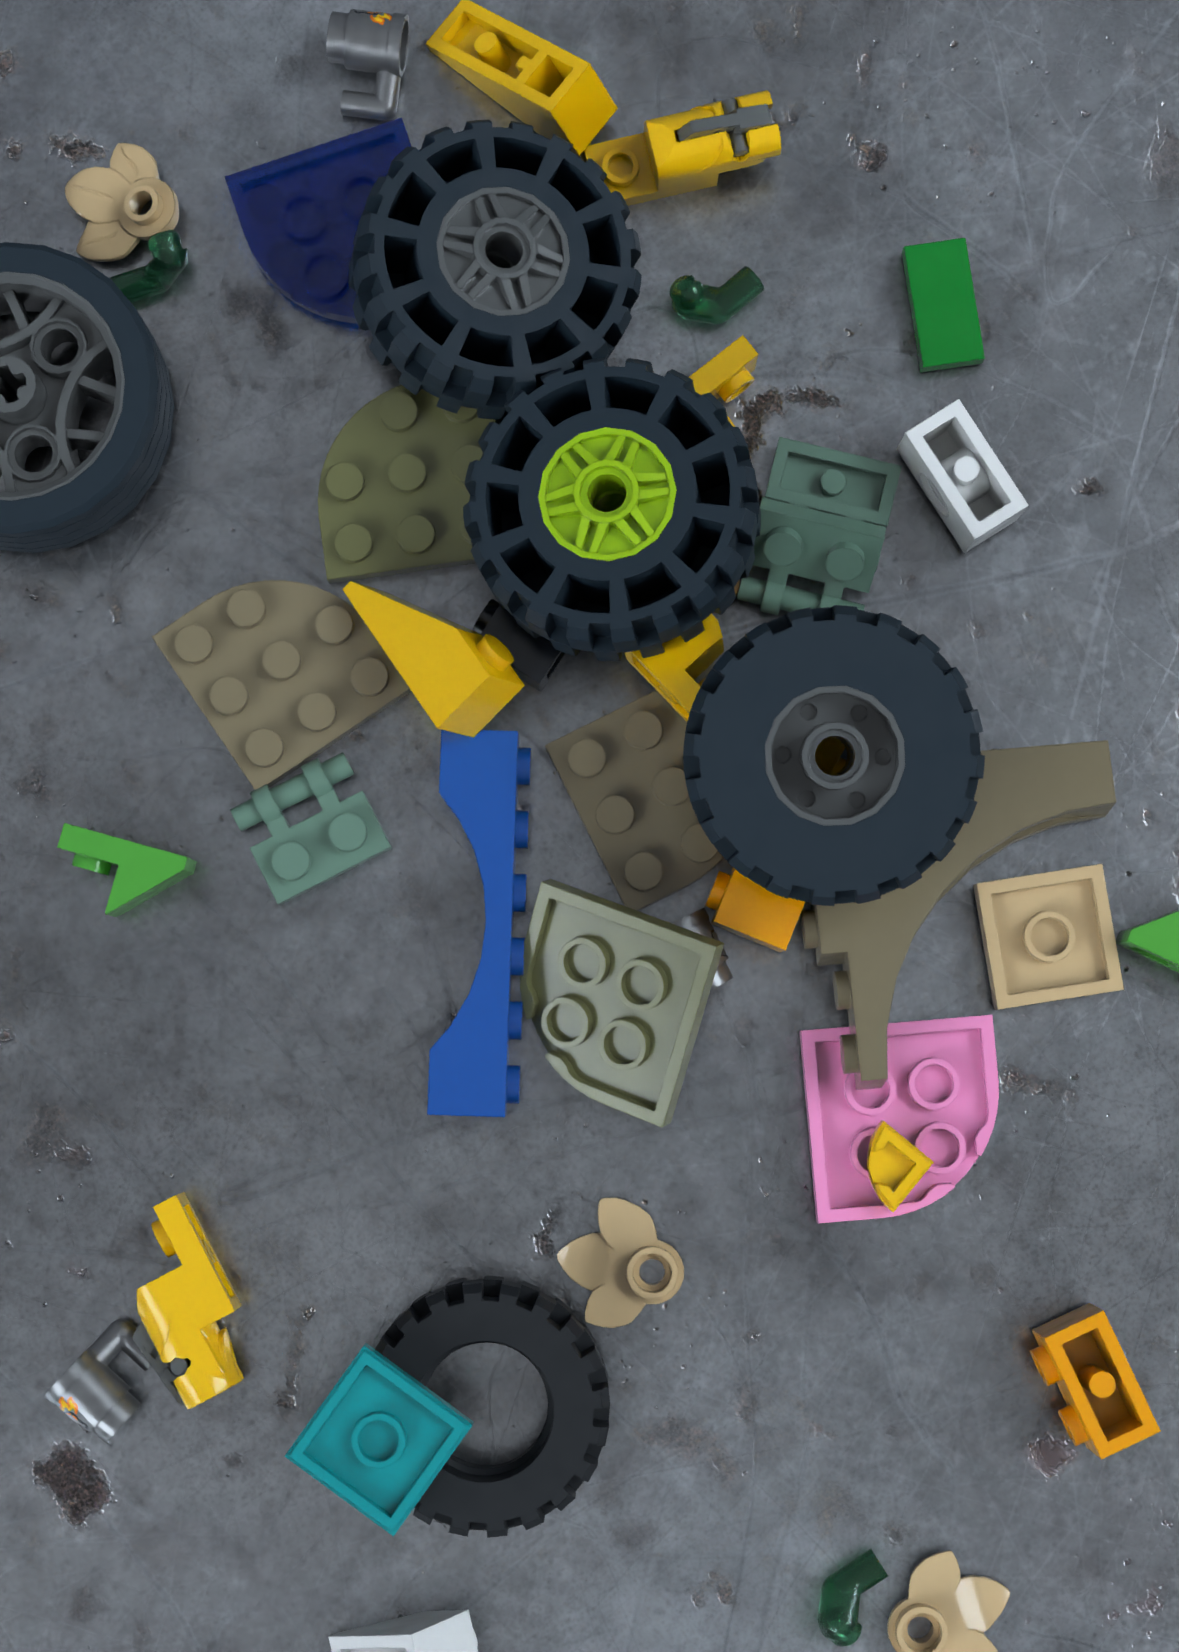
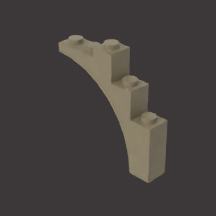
M1108 740L980 751L981 755H985L983 779L978 780L974 797L977 805L969 824L964 823L953 842L956 845L941 862L936 861L921 874L922 878L904 889L898 888L881 895V899L861 904L852 902L834 904V906L811 904V910L801 911L804 948H815L817 966L843 964V971L833 972L834 998L837 1010L847 1009L850 1034L840 1035V1055L843 1073H854L856 1090L882 1088L888 1079L887 1026L896 979L914 936L934 906L970 870L1010 844L1055 826L1106 817L1116 803Z

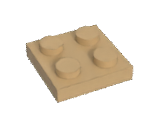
M1102 864L973 885L994 1010L1124 990Z

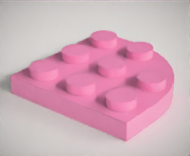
M993 1015L888 1023V1079L882 1088L856 1090L854 1073L844 1074L842 1070L840 1035L850 1034L849 1027L799 1031L816 1222L820 1224L900 1216L926 1207L954 1189L955 1185L968 1173L978 1157L983 1154L992 1134L997 1116L999 1078ZM881 1120L885 1121L934 1162L894 1212H891L878 1198L871 1185L867 1169L869 1143Z

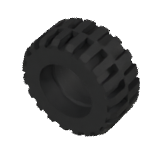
M485 1276L484 1279L468 1281L466 1278L448 1282L446 1286L436 1291L427 1292L416 1299L402 1314H399L375 1348L376 1351L427 1387L430 1377L437 1366L454 1351L476 1343L501 1344L524 1355L535 1366L544 1382L548 1398L547 1417L540 1435L528 1450L513 1460L497 1465L474 1464L451 1455L414 1507L413 1516L430 1525L433 1519L450 1525L448 1533L467 1537L469 1530H486L487 1538L507 1536L509 1528L523 1525L528 1530L544 1523L545 1515L555 1508L562 1511L576 1498V1491L584 1481L589 1482L598 1466V1457L602 1447L606 1444L609 1430L610 1396L608 1376L603 1358L600 1357L596 1348L595 1339L586 1325H582L575 1318L570 1307L559 1298L554 1300L542 1293L540 1287L525 1281L522 1284L506 1281L501 1276Z

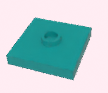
M365 1343L288 1450L285 1457L394 1537L468 1433L474 1421Z

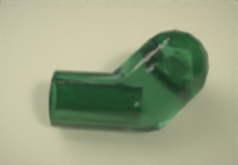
M168 230L151 236L148 240V246L152 252L153 259L147 265L109 277L131 303L169 290L189 263L188 248L183 249L178 232Z
M744 266L720 287L705 285L695 280L693 275H684L672 283L669 292L672 299V308L680 317L689 321L718 325L730 320L762 293L764 285L749 267Z
M871 1548L829 1575L822 1584L817 1620L821 1633L830 1639L834 1645L846 1647L858 1640L862 1631V1626L858 1622L861 1594L889 1577Z

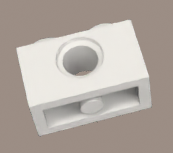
M959 399L905 432L896 449L964 553L1017 521L1029 506Z

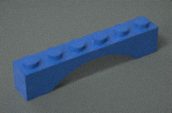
M441 730L439 793L460 821L474 849L484 887L486 924L481 960L470 992L450 1027L429 1051L427 1115L506 1117L507 1104H519L521 1066L509 1065V1039H522L523 1001H511L512 976L523 975L525 938L513 937L514 912H526L527 874H515L516 848L528 849L529 811L517 810L518 785L530 786L531 748L519 747L520 737L518 731L481 730L473 738Z

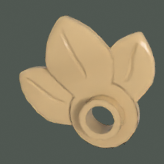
M118 143L110 159V168L91 167L83 169L75 174L65 186V195L69 205L78 215L88 220L76 249L77 254L87 260L112 262L123 259L131 253L140 240H158L169 235L179 220V204L175 192L169 185L159 179L155 158L143 147L135 144ZM150 200H152V206L147 213L140 215L144 205Z
M602 1198L599 1200L598 1205L600 1232L590 1233L574 1239L557 1253V1260L573 1281L592 1291L585 1309V1322L600 1327L616 1328L631 1323L646 1304H660L671 1299L682 1285L684 1266L679 1253L670 1244L658 1240L650 1214L640 1206L627 1200ZM655 1259L663 1264L665 1271L660 1281L648 1283L641 1278L639 1270L642 1263L646 1260Z
M951 1550L932 1554L915 1567L910 1576L908 1597L898 1602L892 1609L887 1622L889 1640L896 1652H998L984 1632L991 1628L1001 1615L1010 1597V1591L1003 1584L985 1576L968 1575L960 1577L958 1561ZM916 1617H925L930 1620V1630L922 1638H914L908 1634V1625Z

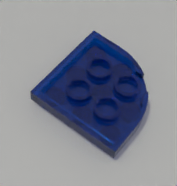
M402 117L225 176L245 238L260 269L283 295L312 313L340 322L357 324L352 308L356 292L349 287V263L353 253V241L367 197L377 178L386 176L391 161L407 146L412 147Z

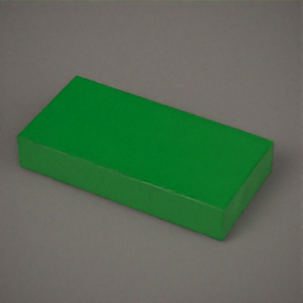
M966 238L904 246L902 259L920 372L982 364L985 355Z

